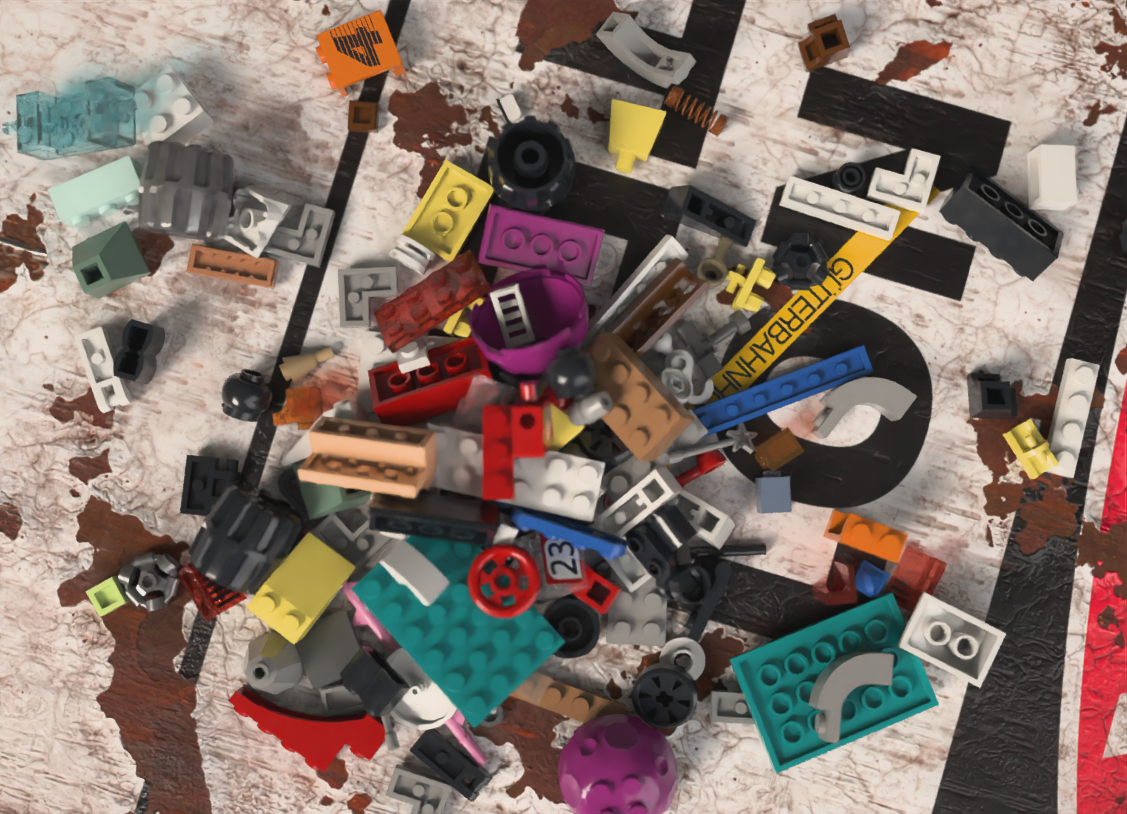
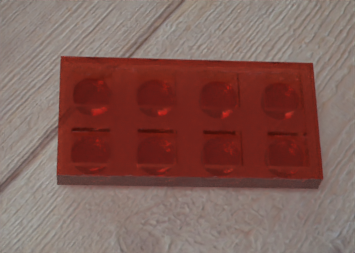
M469 249L439 270L432 272L424 280L406 289L401 295L383 304L374 312L387 348L394 354L491 291L492 288L476 257Z

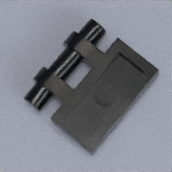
M187 455L180 513L206 516L220 497L215 496L217 479L225 480L223 491L232 481H240L241 472H238L239 460L227 459L226 470H218L220 458Z

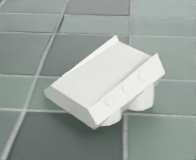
M245 186L244 189L239 188L234 193L233 206L235 211L233 216H230L228 219L224 239L251 256L258 258L293 204L269 192L270 190L258 186Z

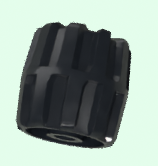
M524 115V120L514 124L508 121L501 127L500 137L497 140H491L488 150V176L492 188L499 199L513 209L534 211L540 215L547 214L552 206L563 203L572 187L576 171V159L569 138L563 136L559 125L551 120L547 123L538 121L535 115Z
M232 481L227 485L206 515L188 556L191 558V563L214 582L240 593L256 595L267 579L290 554L303 527L302 516L283 499L271 497L269 491L263 488L257 490L252 484L247 482L241 484L238 481Z

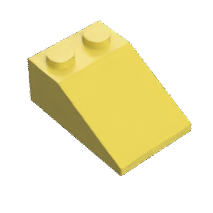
M309 531L267 579L246 608L291 643L296 644L306 636L357 566Z

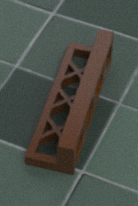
M675 258L604 332L618 334L630 348L634 347L633 352L641 358L709 288V285L706 281L693 275L682 260ZM691 284L695 285L689 293L683 294ZM675 306L670 313L663 315L668 308ZM654 327L649 334L643 336L648 328Z

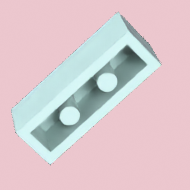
M128 155L48 189L60 221L73 228H82L89 225L92 219L100 216L107 217L117 213L118 208L139 204V185L143 170L140 163Z

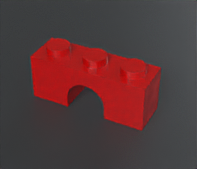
M482 405V500H515L512 405Z

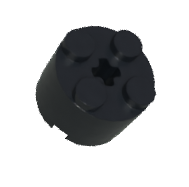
M562 595L551 601L545 608L542 616L566 641L553 653L555 656L563 659H572L587 655L593 650L600 636V622L598 614L593 607L576 595ZM572 620L575 621L577 630L571 629L569 632H565L564 622L570 623Z

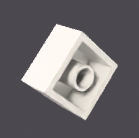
M170 65L122 99L153 142L177 141L184 145L215 122L182 77Z

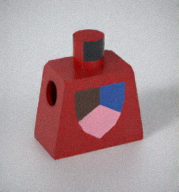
M524 381L520 383L521 396L512 405L511 410L513 458H544L554 441L550 397L540 395L538 381Z

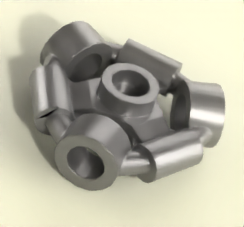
M149 552L134 557V561L123 565L118 576V582L123 584L126 590L124 595L136 607L142 606L148 612L168 607V602L172 597H176L181 579L177 577L179 563L168 553L162 555ZM157 563L160 569L170 575L168 577L160 575L155 569V564ZM139 568L141 570V575L139 578L138 585L132 586L136 580ZM154 590H161L164 596L147 601L146 599L147 593Z

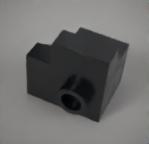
M970 373L967 376L970 418L1014 419L1018 416L1016 389L1010 388V381H1001L1000 374Z

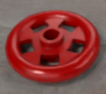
M502 543L490 546L475 558L470 567L468 575L470 595L475 604L488 615L497 618L518 616L528 610L538 597L541 587V574L538 564L529 552L517 545ZM508 556L520 561L517 569L505 565ZM490 560H493L498 567L488 575L483 568ZM505 574L510 578V583L506 587L500 584V578ZM520 576L529 577L527 590L518 589ZM489 582L494 595L486 598L481 586ZM514 594L515 603L503 606L501 596Z

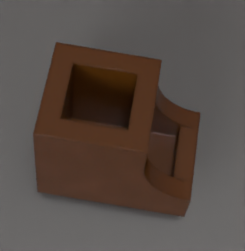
M836 14L807 24L810 36L798 42V49L806 73L848 58L850 45L842 21L837 19Z

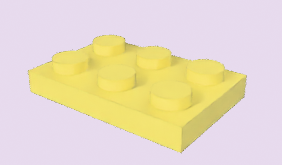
M445 160L403 230L402 235L413 239L435 255L453 264L494 196L495 191L488 183Z

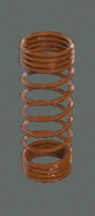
M675 85L667 96L665 105L670 108L675 106V111H678L683 106L682 115H685L690 110L688 120L692 119L697 113L695 124L699 123L704 117L701 127L704 128L710 122L708 132L718 137L728 122L729 117L723 115V113L720 114L711 128L718 113V110H716L704 124L711 106L698 119L705 104L702 102L691 116L698 100L697 97L684 112L691 93L678 107L685 90Z

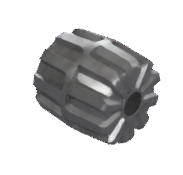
M177 141L151 142L147 148L139 185V226L151 232L205 241L222 240L225 236L232 203L233 158L228 154H222L221 151L216 149H202L201 145L196 144L185 146Z

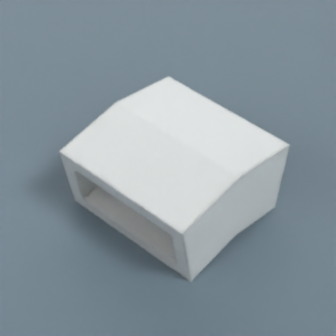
M499 512L497 516L496 531L491 546L502 543L512 544L518 533V528L513 526V521L504 513Z

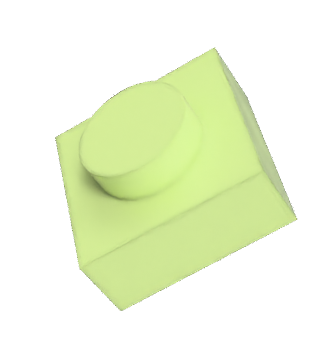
M113 576L86 591L99 617L105 616L130 602L124 595L125 591L118 582L117 576Z

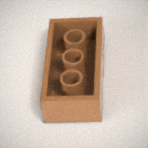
M602 331L583 352L592 355L597 363L598 379L594 383L596 393L602 391L608 393L613 402L612 410L601 418L639 461H655L695 418L618 334Z

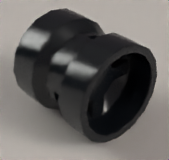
M845 163L833 174L830 180L831 189L853 195L863 186L866 180L865 171L857 163Z

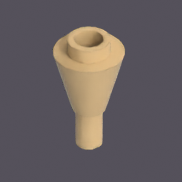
M329 346L313 354L307 353L283 357L284 363L279 365L285 380L292 379L295 384L317 367V364L333 358L334 355Z

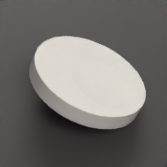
M402 647L398 648L386 659L390 666L410 686L409 691L390 712V715L398 722L414 729H432L444 724L457 711L455 706Z

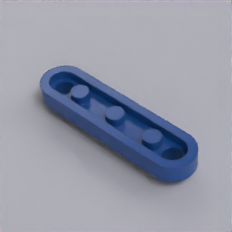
M513 505L509 515V519L513 521V526L520 530L530 531V529L542 532V536L550 540H559L560 538L571 542L570 544L575 548L581 550L590 548L599 551L601 556L615 560L617 557L624 556L628 545L624 539L616 535L544 511Z

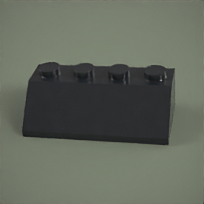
M973 165L967 169L939 210L948 223L959 226L971 240L982 243L995 258L1003 259L1012 266L1015 273L1022 277L1026 276L1032 282L1058 258L1064 233L1034 210H1029L1026 204Z
M420 489L416 497L373 492L368 511L369 530L490 547L496 531L498 504H493L490 500H482V498H474L473 500L461 499L460 495L445 493L443 496L433 495L425 489Z

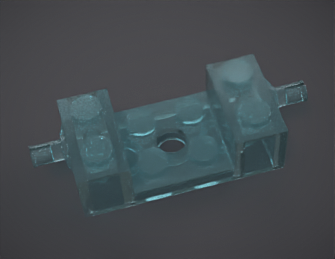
M109 76L85 81L86 92L61 97H55L41 91L16 95L17 120L4 122L2 126L6 128H2L6 135L17 133V153L43 161L135 146V111L137 110L135 107L137 106L135 102V87ZM86 118V125L82 128L83 120Z

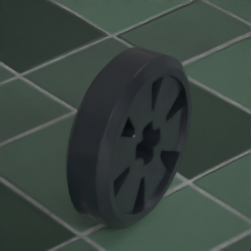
M602 418L597 419L594 423L585 424L583 430L576 437L579 447L586 458L604 462L605 466H615L626 462L634 455L616 434H613L611 439H606L605 435H601L605 433V429L610 428Z
M671 663L650 665L640 672L634 682L632 691L633 706L645 722L655 727H678L686 723L693 716L697 707L698 690L696 683L686 670ZM661 691L667 692L669 700H663Z

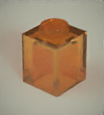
M788 427L781 428L754 446L757 451L754 454L757 462L763 469L768 468L769 471H776L804 452Z

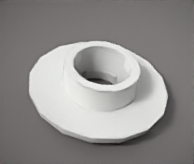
M686 637L668 641L661 650L659 663L674 664L677 654L687 653L691 658V663L684 670L692 676L694 681L697 680L705 667V654L701 646L694 640Z

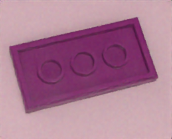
M490 204L477 261L478 263L520 272L548 268L551 269L552 274L565 277L564 273L567 272L574 276L580 284L591 286L605 230L600 227Z

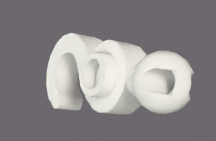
M666 331L651 348L665 355L663 361L665 369L667 367L677 368L691 379L693 372V359L691 355L682 349L675 350L672 347V337ZM706 380L703 383L702 392L697 396L692 395L686 403L694 405L708 401L714 390L713 381Z

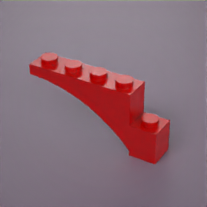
M245 686L236 690L228 701L234 705L233 709L243 717L249 716L258 723L257 727L262 732L276 736L281 740V745L286 750L300 754L305 758V763L314 770L320 769L325 772L345 744L350 746L349 749L355 756L361 759L366 758L370 761L385 741L384 736L386 732L381 716H372L367 712L324 718V715L299 712L275 704ZM391 722L392 729H393L394 726H395V724H394L393 722Z

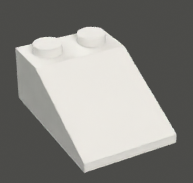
M923 592L897 646L980 688L1006 633Z

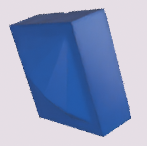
M862 559L847 584L871 599H875L890 575Z

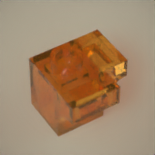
M312 386L286 389V404L284 408L278 413L273 414L274 426L298 425V430H309L323 414L321 388Z

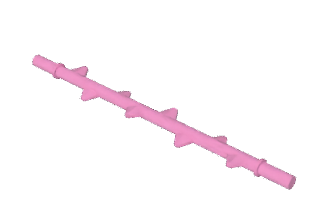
M308 527L299 533L301 539L310 531ZM347 580L341 590L356 608L351 623L354 626L368 624L392 654L400 648V645L372 612L366 610L364 603L351 590L359 581L350 582ZM457 710L445 724L457 738V743L464 747L479 767L488 758L470 737L471 733H467L462 725L465 718Z

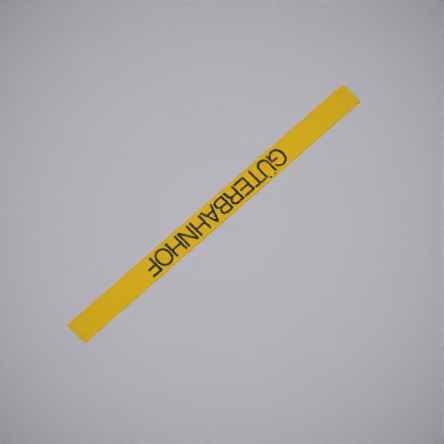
M933 184L926 207L941 193ZM885 203L883 206L901 211L892 239L887 241L858 231L827 262L830 272L822 285L810 287L809 291L799 290L723 369L711 379L714 390L708 401L694 405L687 403L685 408L692 410L747 389L920 213ZM702 389L695 396L699 395ZM672 464L666 465L665 467L668 469Z

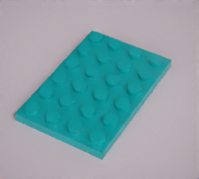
M410 536L405 542L421 553L450 582L431 605H424L405 583L399 584L381 562L357 582L351 590L475 729L566 641L533 605L518 616L497 618L483 612L475 604L468 588V575L473 561L483 551L479 546ZM490 560L483 570L490 575L497 566ZM502 575L500 584L506 587L509 585L510 580L506 575ZM489 582L481 586L486 598L494 595ZM514 594L501 596L503 606L515 603Z
M892 592L880 595L875 599L863 602L729 658L773 771L776 774L939 705L920 657L897 646L906 628V624ZM877 651L893 654L892 686L863 684L854 688L846 696L842 705L839 743L826 742L820 739L815 730V718L817 714H820V709L809 706V699L814 683L821 672L835 659L848 653Z

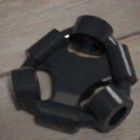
M808 233L791 234L787 241L780 242L772 256L774 261L770 270L776 273L774 281L778 286L785 285L790 287V290L809 291L810 287L821 286L830 272L826 259H828L826 252L820 242L816 243L813 241ZM791 247H809V251L805 253L793 252ZM781 263H787L793 272L791 279H789ZM813 263H817L820 266L810 280L806 275L807 271Z

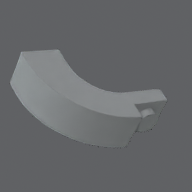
M612 12L596 33L598 38L620 61L643 78L664 88H668L671 83L679 85L688 76L690 69L696 63V60L690 53L667 49L652 40L638 26L630 14Z
M868 377L852 380L833 388L822 397L819 403L826 407L827 411L821 410L812 422L815 427L811 433L819 439L827 438L844 414L856 405L870 406L890 421L900 420L917 396L902 385L888 379Z
M856 651L835 659L821 672L814 683L809 699V706L820 709V714H817L815 718V730L820 739L826 742L839 743L842 705L846 696L854 688L863 684L892 686L893 654L877 651Z

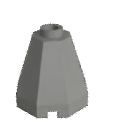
M272 630L250 642L242 664V669L251 687L273 695H278L301 682L304 667L295 644L291 643L276 630Z

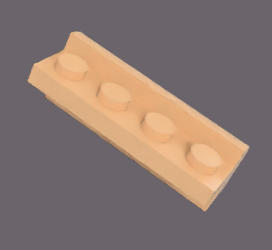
M322 416L309 431L312 453L298 469L300 480L318 484L337 485L345 488L364 489L372 492L397 494L404 497H416L421 488L429 489L435 474L437 463L435 431Z

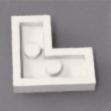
M912 148L909 152L903 175L876 167L866 198L923 213L941 156Z

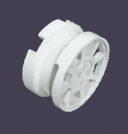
M401 234L397 240V247L392 248L389 256L392 257L394 255L393 259L424 276L428 270L427 264L433 262L436 255L423 245Z

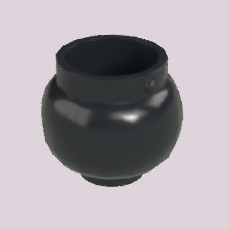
M580 347L555 351L556 357L549 360L545 372L549 387L555 391L556 400L596 393L594 383L598 379V367L593 356L589 353H581Z
M242 369L241 373L229 376L222 387V400L224 403L221 406L223 407V412L232 418L247 422H258L263 418L264 415L262 413L268 410L273 399L272 387L268 381L264 380L265 375L255 370Z

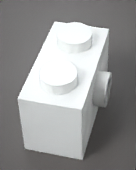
M1040 144L1027 154L1029 210L1063 211L1077 203L1079 186L1076 184L1078 158L1075 156V145Z

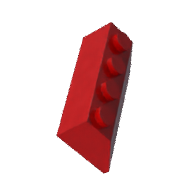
M473 335L427 350L430 361L428 366L402 374L398 361H394L368 370L373 407L381 424L405 427L499 395L489 362L473 339Z

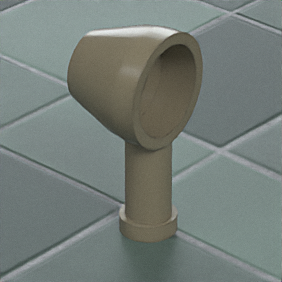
M721 237L713 258H706L699 264L697 277L706 281L709 285L708 290L718 287L726 278L727 268L723 261L733 245V242L728 238ZM706 277H712L714 280H708Z

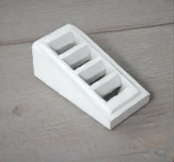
M514 282L489 290L506 348L511 349L535 341L519 284ZM514 293V299L499 303L498 298ZM516 305L519 307L517 311L502 314L503 309ZM522 317V322L506 326L505 321ZM523 328L526 329L525 334L512 338L509 337L510 332Z

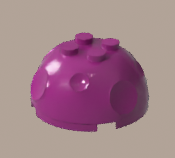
M541 268L510 275L487 289L488 297L480 306L475 303L469 320L473 339L486 356V359L510 373L532 376L538 373H546L547 363L550 359L556 357L555 351L579 347L584 342L589 327L588 303L580 282L567 272L564 273L565 277L552 274L551 269ZM517 282L535 341L507 349L489 290ZM513 293L500 297L498 301L501 303L514 299L515 295ZM516 305L503 309L502 314L517 311L519 307ZM518 317L509 321H505L506 326H509L522 322L523 320L522 317ZM523 328L510 332L509 337L512 338L525 334L526 329Z
M609 714L585 722L574 731V735L566 746H563L559 758L558 779L563 799L573 814H663L669 809L678 784L677 765L669 741L658 728L656 730L641 722V718L636 716Z

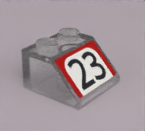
M539 531L515 539L512 543L529 552L538 564L541 574V587L534 603L540 605L588 588L589 584L583 550L573 547L570 544L571 542L560 538L559 540L545 538L542 536V532ZM514 558L515 569L518 568L520 563L516 558ZM520 576L518 589L527 590L529 577Z

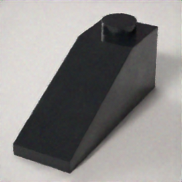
M691 185L671 187L661 213L684 226L717 238H728L733 244L742 247L748 246L757 221Z

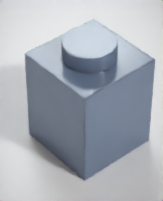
M764 471L763 477L755 478L758 513L792 512L790 476H781V471Z

